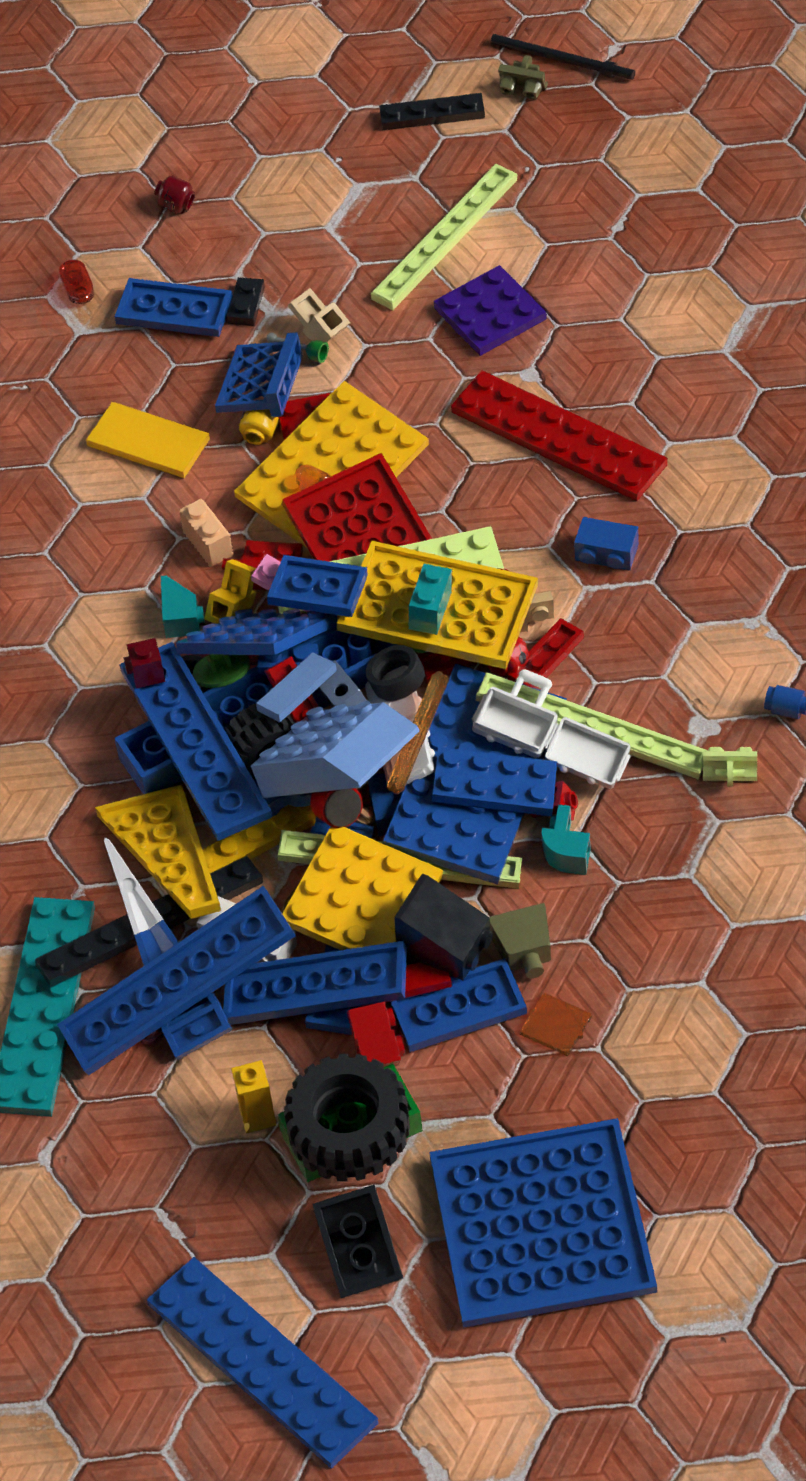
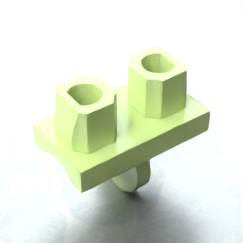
M710 747L708 751H703V781H727V787H733V781H757V751H752L751 747H740L736 751H724L721 747Z

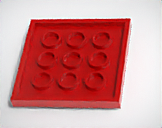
M382 453L282 499V506L315 560L330 562L366 554L371 541L393 546H403L432 539Z

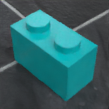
M423 563L409 603L410 630L438 634L452 593V569Z

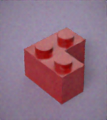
M384 1001L348 1010L347 1016L356 1053L367 1056V1061L370 1062L372 1059H376L382 1062L384 1067L392 1063L394 1066L399 1065L401 1057L405 1054L401 1035L395 1036L394 1029H391V1027L396 1026L392 1007L386 1009Z

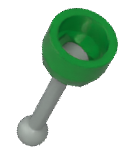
M275 333L267 335L269 343L285 341L284 338L277 337ZM313 340L308 345L301 344L302 350H306L308 358L312 361L323 363L326 360L329 352L327 342Z

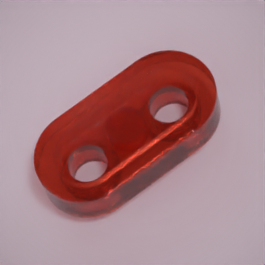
M68 260L62 263L59 267V274L69 300L74 304H85L91 301L94 297V288L84 263L79 260Z

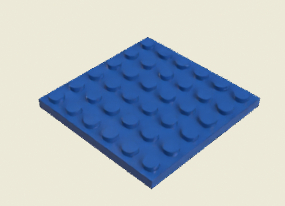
M618 1118L429 1152L463 1328L657 1293L655 1274Z

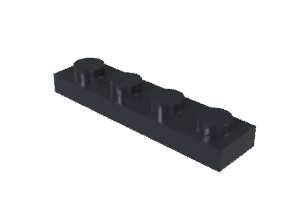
M482 93L379 105L382 131L485 118Z

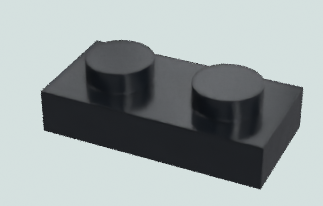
M237 278L227 315L228 324L255 326L265 288L264 279Z

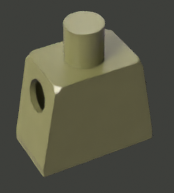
M541 903L490 916V931L493 932L492 941L502 959L506 958L511 971L524 968L527 978L532 979L541 976L544 973L542 963L551 960L545 904Z

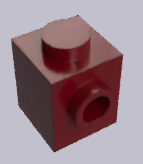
M156 638L126 644L129 656L123 657L127 675L133 674L136 688L165 682Z

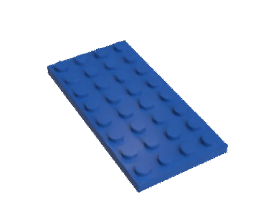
M455 663L428 729L430 731V736L428 737L429 746L435 751V755L432 758L435 768L438 747L545 760L547 748H544L539 758H534L525 753L517 754L513 748L496 741L489 742L486 737L475 733L472 730L474 722L472 718L480 704L479 701H476V694L486 673ZM547 693V694L556 696V697H558V698L567 700V698H564V697H561V696H558V695H555V694ZM435 771L426 777L406 784L384 837L383 844L419 860L498 885L525 813L432 802Z

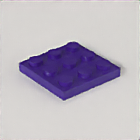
M500 265L433 301L434 309L479 356L547 319L546 311Z

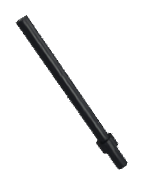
M493 34L491 37V44L599 71L604 76L612 78L618 76L633 80L635 77V70L617 66L616 62L608 60L602 62Z

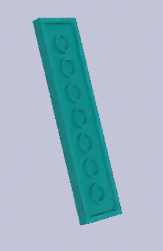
M34 897L0 1052V1113L52 1117L67 1041L57 1024L74 1013L82 972L50 987L37 969L35 959L89 933L95 911L94 901Z

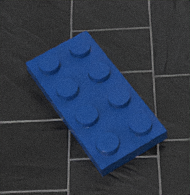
M129 278L115 314V322L119 325L220 337L233 297L232 290Z
M438 747L432 802L552 817L557 761Z
M506 958L476 967L474 971L470 970L464 981L450 976L452 987L389 1002L409 1052L527 1014V1006Z

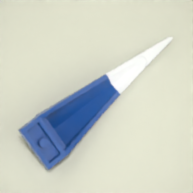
M105 838L104 843L122 894L141 959L145 966L179 942L111 841ZM213 992L161 1027L175 1058L178 1060L233 1030L220 1002Z

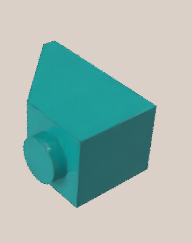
M167 575L161 576L162 619L166 638L187 636V633L200 631V623H205L203 606H198L196 594Z

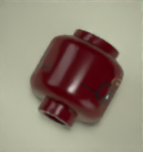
M173 175L168 176L164 181L160 180L154 192V195L158 196V205L176 214H181L184 210L188 211L195 198V192L192 191L191 183Z

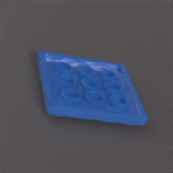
M252 609L238 610L235 612V616L220 618L218 624H208L203 626L202 631L187 633V638L176 642L177 654L276 655L337 626V615L314 611L300 613L299 609L287 610L283 614L276 613L275 609L262 610L259 613H252Z

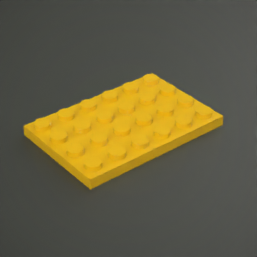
M343 381L234 490V494L241 502L306 547L282 506V499L380 453L383 454L397 478L429 445V440L426 436L362 392Z
M371 541L361 565L362 567H367L368 576L353 616H340L337 621V631L506 669L537 589L538 578ZM423 563L452 569V593L437 635L409 629V603Z

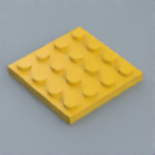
M330 827L282 914L293 930L339 950L396 942L394 917L421 874L428 875L439 883L443 876V870L346 827Z

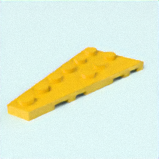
M182 784L95 807L97 816L191 919L221 911L218 896Z

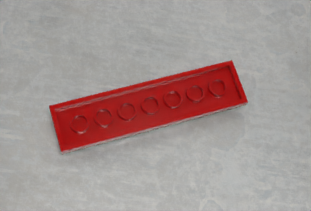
M483 370L451 405L452 413L635 501L641 498L668 465L667 457Z

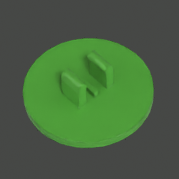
M210 654L196 664L193 670V677L197 684L202 687H223L242 678L250 668V660L248 655Z

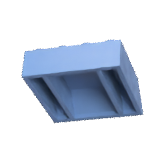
M364 701L349 707L346 704H340L325 710L322 707H316L309 710L303 720L293 724L291 730L286 735L275 740L276 744L270 749L260 753V758L251 765L263 798L360 788L420 731L416 724L384 702L371 704L370 701Z

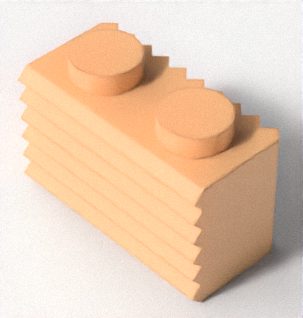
M199 499L180 509L183 534H186L194 548H197V552H200L208 566H214L222 562L223 558L228 559L232 557L234 553L232 552L231 535L204 500Z

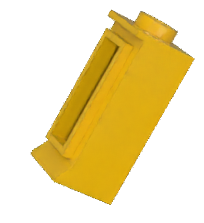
M262 1060L231 1068L239 1110L246 1133L276 1126L270 1087Z

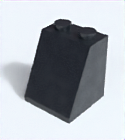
M423 873L394 917L396 942L404 941L407 947L406 960L413 963L419 962L448 972L451 977L464 981L470 970H475L483 948L487 949L493 937V932L490 931V917Z

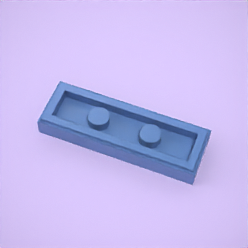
M311 653L256 703L257 711L281 722L337 671L336 663Z

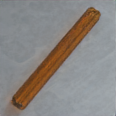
M440 671L432 675L413 720V723L418 726L420 732L401 749L388 780L387 789L394 794H400V792L404 791L449 682L448 676Z

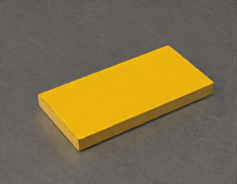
M112 401L86 439L89 447L185 478L209 442L210 437L207 432Z

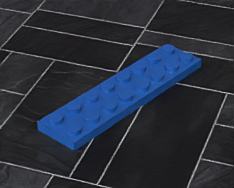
M170 642L158 647L165 682L136 688L133 674L127 675L124 662L119 664L122 675L217 841L272 818V811L263 798L180 654H177V648L174 643Z
M262 886L58 1023L57 1026L81 1067L89 1076L296 935L266 888Z
M195 1257L188 1261L147 1299L149 1307L331 1469L379 1424L378 1418Z

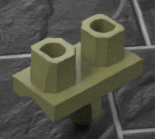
M528 55L524 56L522 62L514 61L513 66L500 64L498 71L501 78V93L512 95L515 92L516 86L519 85L524 86L523 95L526 98L536 100L541 90L546 91L548 82L545 81V72L539 71L540 66L532 64V57Z

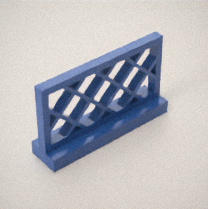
M298 332L287 333L284 342L237 345L215 404L216 413L270 409L271 417H282L303 358ZM273 352H278V353H276V354H274V355H272V356L269 355V354H271V353H273ZM243 354H252L246 358L243 357ZM263 359V361L254 364L256 361ZM271 365L274 366L273 368H271V369H269V370H267V371L264 370V369L270 367ZM245 367L248 368V369L244 370V371L241 372V373L238 372V371L242 370V369L245 368ZM255 374H258V376H256V377H254V378H252V379H250V380L248 379L249 377H251V376H253V375H255ZM266 380L269 381L268 383L259 386V384L265 382ZM240 382L242 383V384L239 385L238 387L233 388V386H235L236 384H238V383H240ZM250 389L253 390V391L247 393L246 395H243L244 392H246V391H248V390H250ZM260 396L264 397L263 400H254ZM233 398H236L235 401H233V402H228V401L232 400Z

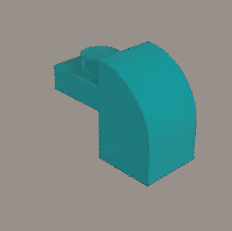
M558 805L557 815L551 817L549 829L542 828L543 855L546 861L556 870L586 875L591 852L590 833L570 831L571 806Z

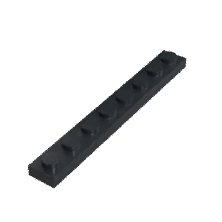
M248 856L210 873L217 896L226 900H230L263 883V876ZM169 894L152 902L170 929L191 919ZM128 914L36 958V967L49 986L53 987L136 946L137 942Z

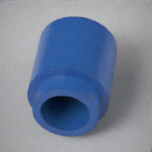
M781 685L776 687L769 686L765 697L764 709L771 710V714L799 720L801 714L806 715V692Z

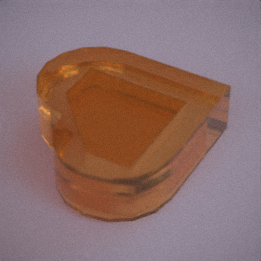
M311 465L300 466L295 472L299 491L329 478L330 474Z

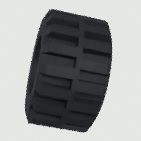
M254 703L245 710L240 711L236 717H233L230 724L224 730L250 775L255 779L251 765L260 758V753L276 744L275 740L286 735L295 722L290 715L281 722H278L258 712Z

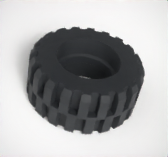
M338 1054L339 1058L330 1060V1057L320 1059L319 1065L311 1064L304 1069V1076L298 1075L292 1083L293 1089L287 1092L284 1115L293 1153L298 1160L303 1161L304 1167L311 1172H315L317 1169L319 1176L326 1179L335 1176L337 1181L347 1182L348 1178L356 1177V1181L366 1179V1174L373 1173L375 1176L381 1173L383 1165L391 1166L397 1160V1153L403 1152L406 1146V1138L409 1136L410 1131L408 1103L402 1082L397 1080V1075L390 1068L384 1070L382 1062L376 1059H372L371 1062L367 1061V1056L356 1054L355 1058L348 1057V1054ZM345 1102H357L367 1105L377 1113L367 1126L350 1133L333 1132L318 1123L320 1117L328 1109Z

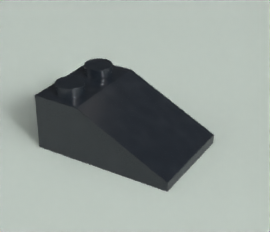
M375 1185L312 1204L341 1298L404 1279Z

